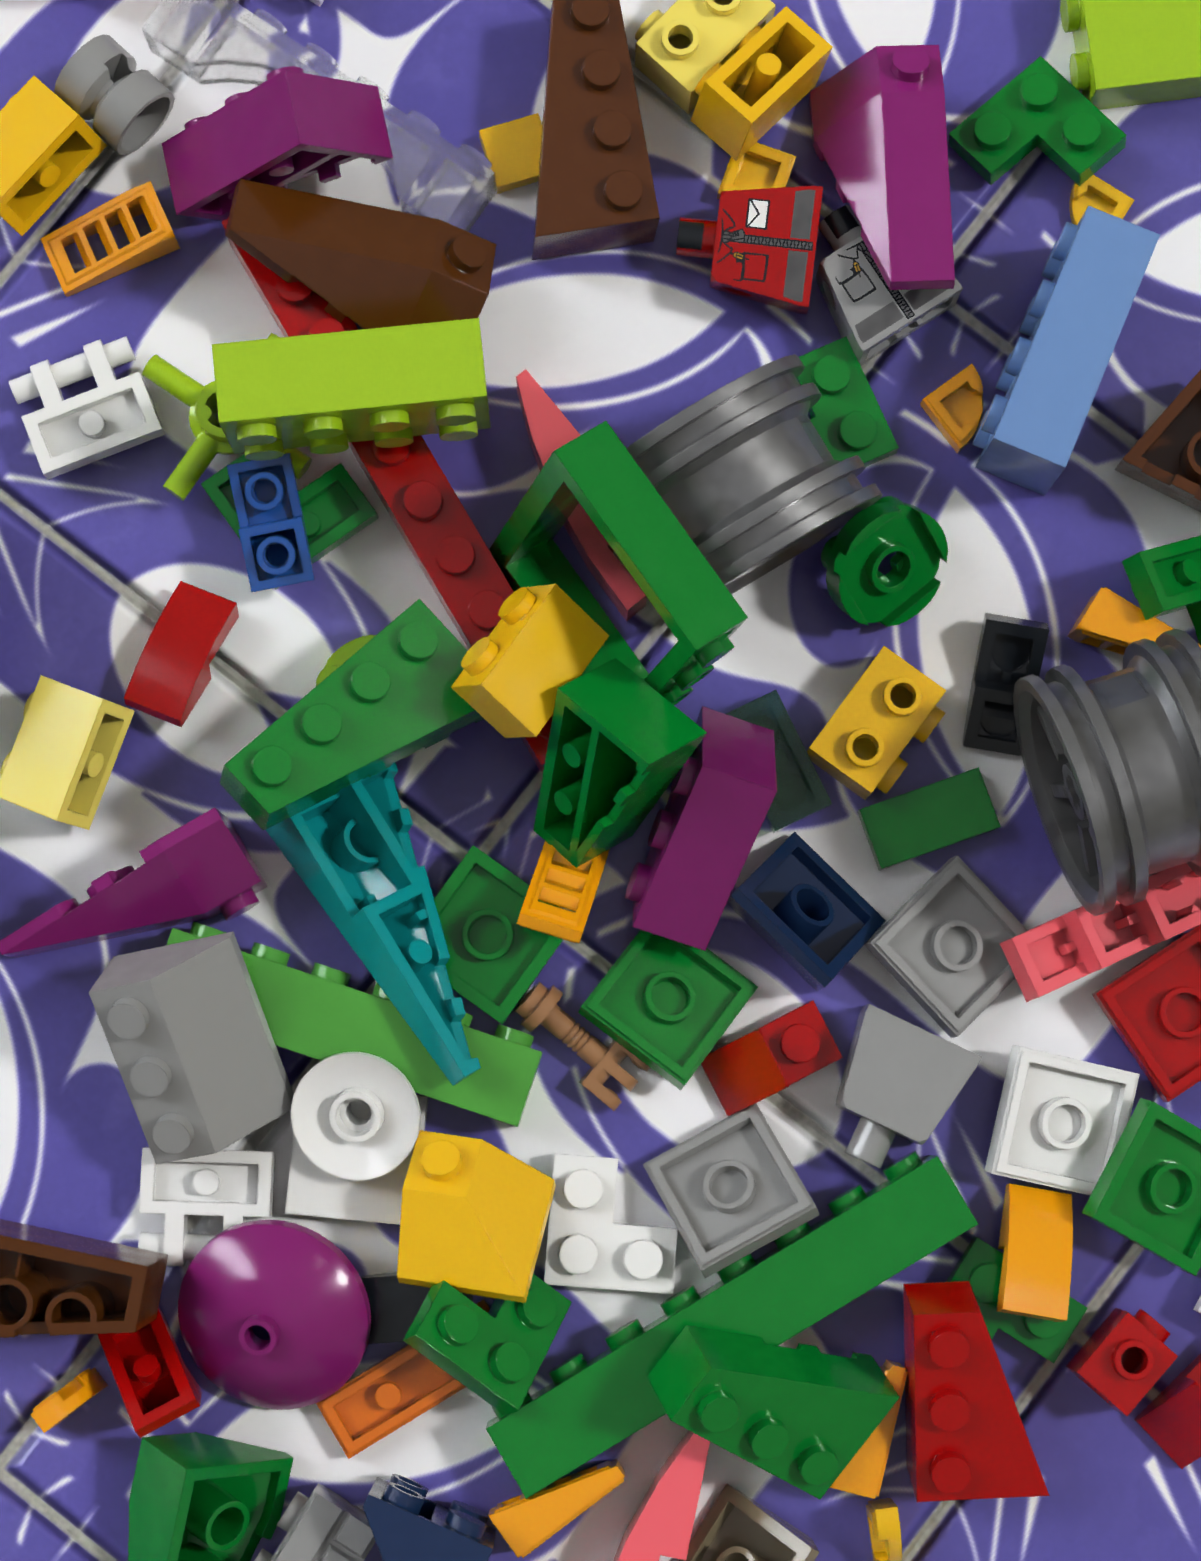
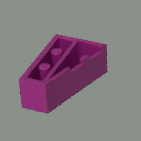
M295 66L282 67L271 71L266 75V81L248 92H241L228 97L224 102L225 106L208 116L188 121L184 125L185 130L162 143L176 215L223 221L229 218L235 187L240 179L289 189L288 184L317 173L319 181L322 183L341 178L339 165L357 158L371 159V162L374 164H379L393 158L378 86L306 74L302 68Z
M702 706L696 724L704 729L707 734L673 779L671 793L665 809L658 811L650 831L648 846L651 848L645 864L636 863L627 885L625 898L633 901L632 927L705 951L777 793L774 730Z

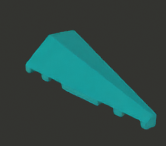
M394 762L389 768L339 790L337 794L266 829V831L454 1086L474 1074L481 1066L478 1058H471L461 1023L466 1012L462 998H454L446 969V964L450 959L449 951L425 866H418L409 835L413 822L409 808L401 807L394 781L398 768L396 762Z

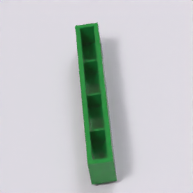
M916 1151L905 1155L882 1170L888 1179L887 1181L867 1193L859 1184L840 1194L827 1203L832 1212L831 1215L811 1227L806 1222L774 1240L777 1247L754 1260L750 1253L717 1272L721 1279L717 1284L700 1294L694 1285H691L660 1304L665 1315L644 1328L639 1320L635 1319L604 1338L609 1349L587 1362L583 1354L579 1353L562 1362L548 1372L553 1383L531 1396L528 1392L519 1411L505 1416L492 1406L497 1417L488 1421L486 1430L525 1498L527 1499L667 1414L647 1376L686 1325L762 1337L765 1344L779 1346L978 1225L939 1157L928 1155L921 1160Z

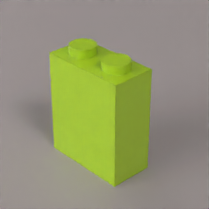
M1061 0L1060 14L1062 27L1065 33L1073 32L1076 53L1070 56L1071 84L1078 91H1082V94L1099 110L1201 97V0Z

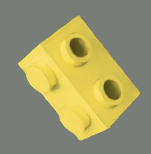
M677 0L664 14L660 10L653 12L635 34L637 42L634 66L689 114L696 107L699 95L695 93V88L704 74L716 63L723 65L735 54L737 47L744 37L754 27L760 25L763 28L772 20L776 5L771 0Z
M40 675L35 691L26 701L23 712L24 719L13 748L5 757L1 766L0 798L53 820L89 830L135 711Z

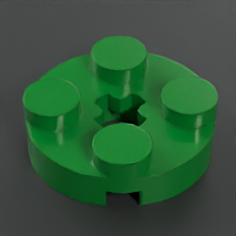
M882 497L873 505L853 516L838 535L830 538L825 543L821 552V562L827 569L826 584L829 594L834 603L858 623L868 625V623L881 622L886 627L904 623L922 611L935 596L941 582L934 577L939 569L940 559L947 563L948 545L942 528L930 515L916 506L902 502L896 497ZM896 552L890 560L892 567L890 572L886 575L879 572L878 567L884 557Z

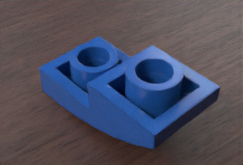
M286 453L282 457L272 460H250L227 465L251 592L315 580L291 453Z

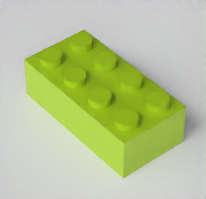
M479 318L212 344L219 424L234 454L244 453L245 458L248 460L263 461L277 459L284 455V449L308 446L311 453L333 454L349 449L348 442L374 440L377 447L394 448L413 443V436L438 433L439 438L443 441H463L477 437L478 429L491 428Z

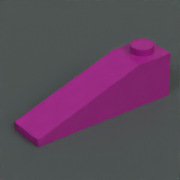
M939 45L876 46L810 91L809 105L813 147L820 161L827 162L836 178V191L843 204L849 203L861 225L860 235L889 290L954 289L955 271L945 92Z
M213 808L139 851L145 862L139 868L134 870L133 866H127L117 871H109L92 881V885L86 890L90 897L87 901L80 905L75 898L63 901L0 940V953L3 956L19 958L211 919L220 913L228 921L256 906L260 901L255 893L268 886L232 822L218 809Z

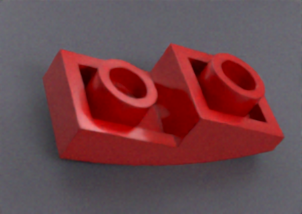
M180 581L161 613L138 660L124 696L125 705L182 727L212 679L209 664L239 618L237 603Z

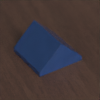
M796 832L733 892L727 901V904L816 991L825 988L886 921Z

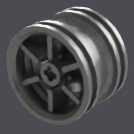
M795 354L767 363L717 389L660 424L626 448L731 594L818 543L845 525L861 510L873 505L883 496L876 484L873 483L866 487H862L857 476L866 467L859 456L856 455L843 461L834 460L808 417L809 409L819 401L822 394L816 384L812 382L800 385L797 378L802 374L805 366Z
M1173 629L1163 632L1156 638V642L1144 638L1128 645L1123 657V670L1084 682L1082 677L1072 667L1063 664L1051 668L1046 673L1045 681L1034 674L1020 678L1015 683L1013 704L1017 737L1024 768L1036 808L1053 853L1068 884L1086 911L1094 916H1098L1114 910L1116 900L1125 906L1145 900L1148 892L1150 874L1187 863L1195 874L1201 877V648L1198 643L1185 631Z

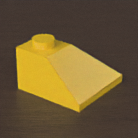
M420 1130L402 1188L397 1279L399 1283L431 1288V1286L446 1281L460 1293L526 1303L556 1188L555 1180L483 1139Z

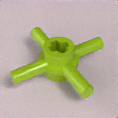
M271 333L267 339L280 337ZM156 354L148 361L142 375L190 407L189 423L196 437V440L163 485V488L169 493L184 501L216 454L233 455L234 452L215 417L218 412L215 381L203 386ZM297 448L284 449V454L291 453L295 476L297 479H300L308 470L312 458Z

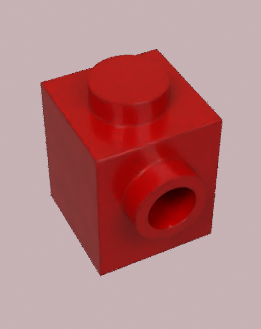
M1115 1308L1066 1367L1114 1410L1128 1416L1178 1356L1164 1344L1170 1333L1149 1314L1139 1309L1132 1316L1127 1311Z

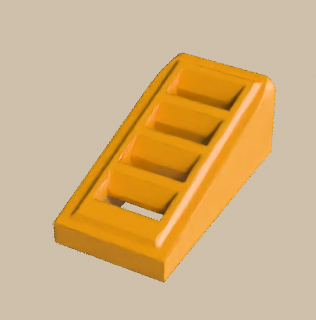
M151 181L118 195L40 238L66 298L181 249ZM144 213L152 232L141 237L133 218ZM120 223L130 244L121 249L118 248L110 230L111 227ZM97 233L108 256L99 261L96 260L87 237ZM76 243L86 268L77 273L74 272L64 247Z
M1101 587L1090 598L1067 637L1076 642L1124 655L1126 647L1132 642L1144 638L1156 642L1158 636L1163 632L1173 630V628L1157 618L1145 620L1141 608L1110 589Z
M545 841L517 924L573 943H580L610 849L576 868L556 848Z
M885 1360L880 1369L900 1398L830 1488L872 1499L879 1496L908 1374L904 1366L890 1360Z
M617 1459L602 1462L559 1479L527 1499L524 1494L500 1502L496 1507L490 1509L488 1516L518 1558L520 1556L524 1558L624 1482V1468Z

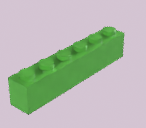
M193 922L189 933L172 928L167 945L226 932ZM256 942L253 943L250 954L241 951L276 1046L320 1061L343 1052L369 1053L385 1059L398 1068L409 1080L415 1093L516 1127L519 1126L543 1052L531 1048L534 1039L533 1035L498 1024L493 1036L470 1028L473 1015L466 1013L461 1020L470 1056L471 1058L479 1059L481 1068L453 1086L378 983L375 984L371 995L347 987L351 974L314 963L312 972L309 974L287 966L291 954Z

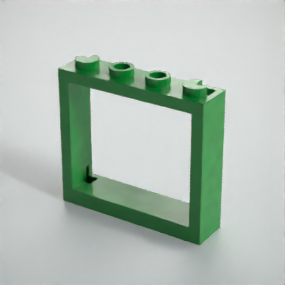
M607 421L602 422L553 451L489 549L513 591L521 587L556 583L609 635L581 676L617 658L637 676L648 682L653 689L674 706L693 692L694 689L691 686L699 682L714 669L713 663L734 648L729 637L748 618ZM578 503L583 507L678 640L650 673L644 668L553 540Z

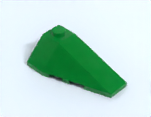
M198 1432L142 1437L129 1498L128 1561H250L261 1538L271 1540L281 1519L293 1457L286 1452Z

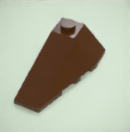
M240 179L235 187L225 233L227 238L287 283L300 281L327 301L328 304L324 310L339 322H342L347 316L363 329L478 318L489 295L497 245L439 219Z

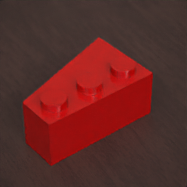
M953 1281L903 1284L905 1368L908 1372L905 1382L906 1461L916 1501L930 1502L1050 1496L970 1282Z

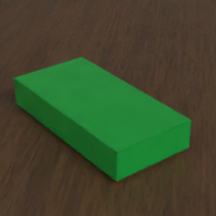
M979 767L857 811L879 871L1001 827Z

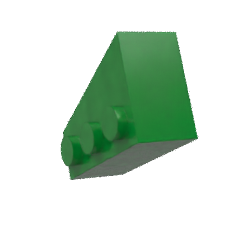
M617 658L558 687L533 830L548 844L556 848L576 868L633 836L707 732Z
M689 1325L684 1327L647 1376L672 1422L818 1499L822 1498L900 1398L872 1355L853 1352L851 1358L824 1354L820 1352L817 1346L798 1343L796 1349L765 1344L762 1337Z

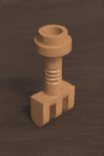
M539 981L525 995L515 1009V1012L523 1018L520 1025L529 1032H532L541 1024L557 1039L562 1040L563 1044H567L568 1048H572L573 1052H577V1056L591 1067L579 1083L611 1110L615 1111L622 1101L613 1090L603 1086V1084L612 1076L630 1092L638 1081L620 1066L627 1056L635 1066L646 1072L650 1067L615 1040L607 1047L595 1036L590 1035L589 1031H585L584 1027H580L579 1023H575V1019L557 1005L563 992L554 985L547 988Z

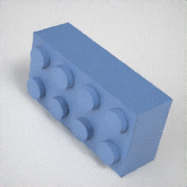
M1091 206L1087 207L1078 225L1066 222L1058 241L1054 243L1041 276L1052 281L1042 280L1035 297L1032 298L1018 331L1029 337L1026 339L1019 336L1012 354H1009L995 388L1006 392L1005 396L995 395L974 437L972 445L982 449L975 468L1045 496L1068 464L1160 234Z

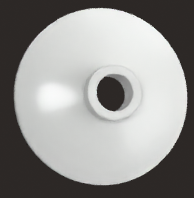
M343 1052L321 1060L301 1079L292 1099L291 1124L294 1136L301 1150L318 1168L338 1178L363 1181L388 1174L408 1157L419 1135L421 1112L417 1095L411 1083L393 1064L369 1053ZM354 1100L366 1102L371 1109V1117L368 1119L357 1118L351 1111V1102Z

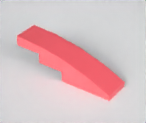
M525 369L516 376L517 394L533 455L541 471L553 451L579 437L580 434ZM578 503L563 525L588 570L627 622L646 606L647 597L631 574L613 554L614 551L580 503Z
M1187 863L1168 868L1149 876L1148 892L1145 900L1125 906L1116 900L1114 910L1098 916L1092 915L1081 906L999 943L1026 1002L1039 998L1088 974L1108 967L1148 947L1200 925L1201 877L1196 875Z
M689 1430L655 1476L622 1537L613 1561H659L660 1555L686 1561L710 1441Z

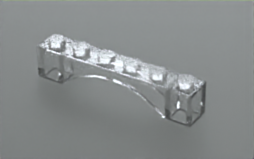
M161 0L142 27L152 53L201 85L229 82L260 85L266 81V75L271 71L282 67L295 66L302 68L306 74L378 86L363 76H359L356 81L337 69V61L323 48L310 42L303 47L286 35L287 29L274 16L262 9H257L253 14L236 3V0ZM378 86L393 155L392 159L381 162V165L396 192L401 212L439 219L469 232L496 194L495 172L490 170L492 168L491 162L482 153L467 144H462L458 149L440 137V129L423 114L415 110H410L408 114H405L388 103L389 96Z

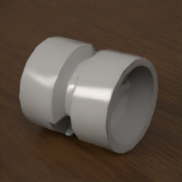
M102 34L84 44L68 60L56 80L54 92L78 113L83 120L94 119L92 127L95 133L119 155H128L146 144L158 132L167 120L173 108L175 98L173 93L148 70L141 69L135 71L137 65L135 58L110 35Z

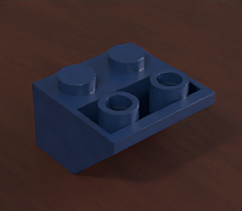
M392 1474L389 1482L377 1477L368 1493L363 1509L383 1561L489 1560L497 1529L486 1525L489 1516L485 1512L457 1500L452 1501L450 1508L425 1498L429 1490L427 1487L398 1474Z

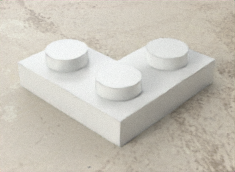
M554 1153L552 1179L555 1180L556 1188L549 1211L544 1282L548 1285L673 1294L678 1229L614 1223L618 1158Z

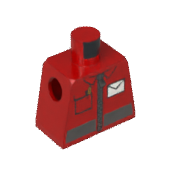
M823 186L721 192L717 221L680 217L676 255L713 259L710 279L711 288L791 312L807 314L810 303Z

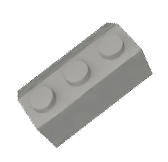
M234 931L113 956L88 993L156 1164L217 1153L291 1111L294 1093Z

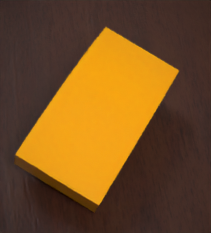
M1008 1183L1005 1187L998 1249H1003L1004 1252L996 1311L1054 1322L1067 1321L1073 1251L1072 1194Z

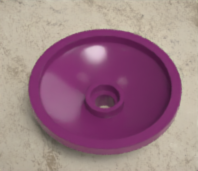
M255 1220L224 1230L212 1238L194 1257L183 1277L179 1291V1326L184 1343L193 1361L202 1373L219 1389L253 1406L275 1410H290L318 1403L338 1391L351 1378L367 1349L371 1331V1310L367 1291L356 1268L331 1241L319 1233L295 1223L280 1220ZM257 1325L265 1328L270 1335V1340H262L257 1337L252 1330V1326Z

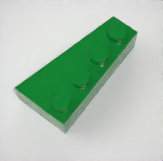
M418 599L230 759L223 767L219 783L264 831L337 794L339 790L367 776L371 777L389 768L392 763L424 747L426 749L448 738L451 733L473 722L477 723L484 718L451 688L464 670L461 667V661L468 650L431 610Z

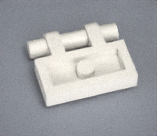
M127 336L104 345L101 339L83 346L84 352L52 365L48 359L31 365V373L9 381L10 388L18 404L39 396L42 399L45 408L21 416L42 473L47 480L165 435L141 373L136 372L121 379H116L113 368L136 360ZM94 376L97 388L64 400L61 388Z
M143 1147L139 1213L165 1214L164 1233L141 1232L138 1248L168 1254L166 1266L185 1267L186 1261L193 1260L200 1250L216 1236L210 1234H188V1215L224 1216L223 1231L235 1225L245 1223L246 1217H272L275 1151L221 1150L214 1154L156 1164L150 1148Z

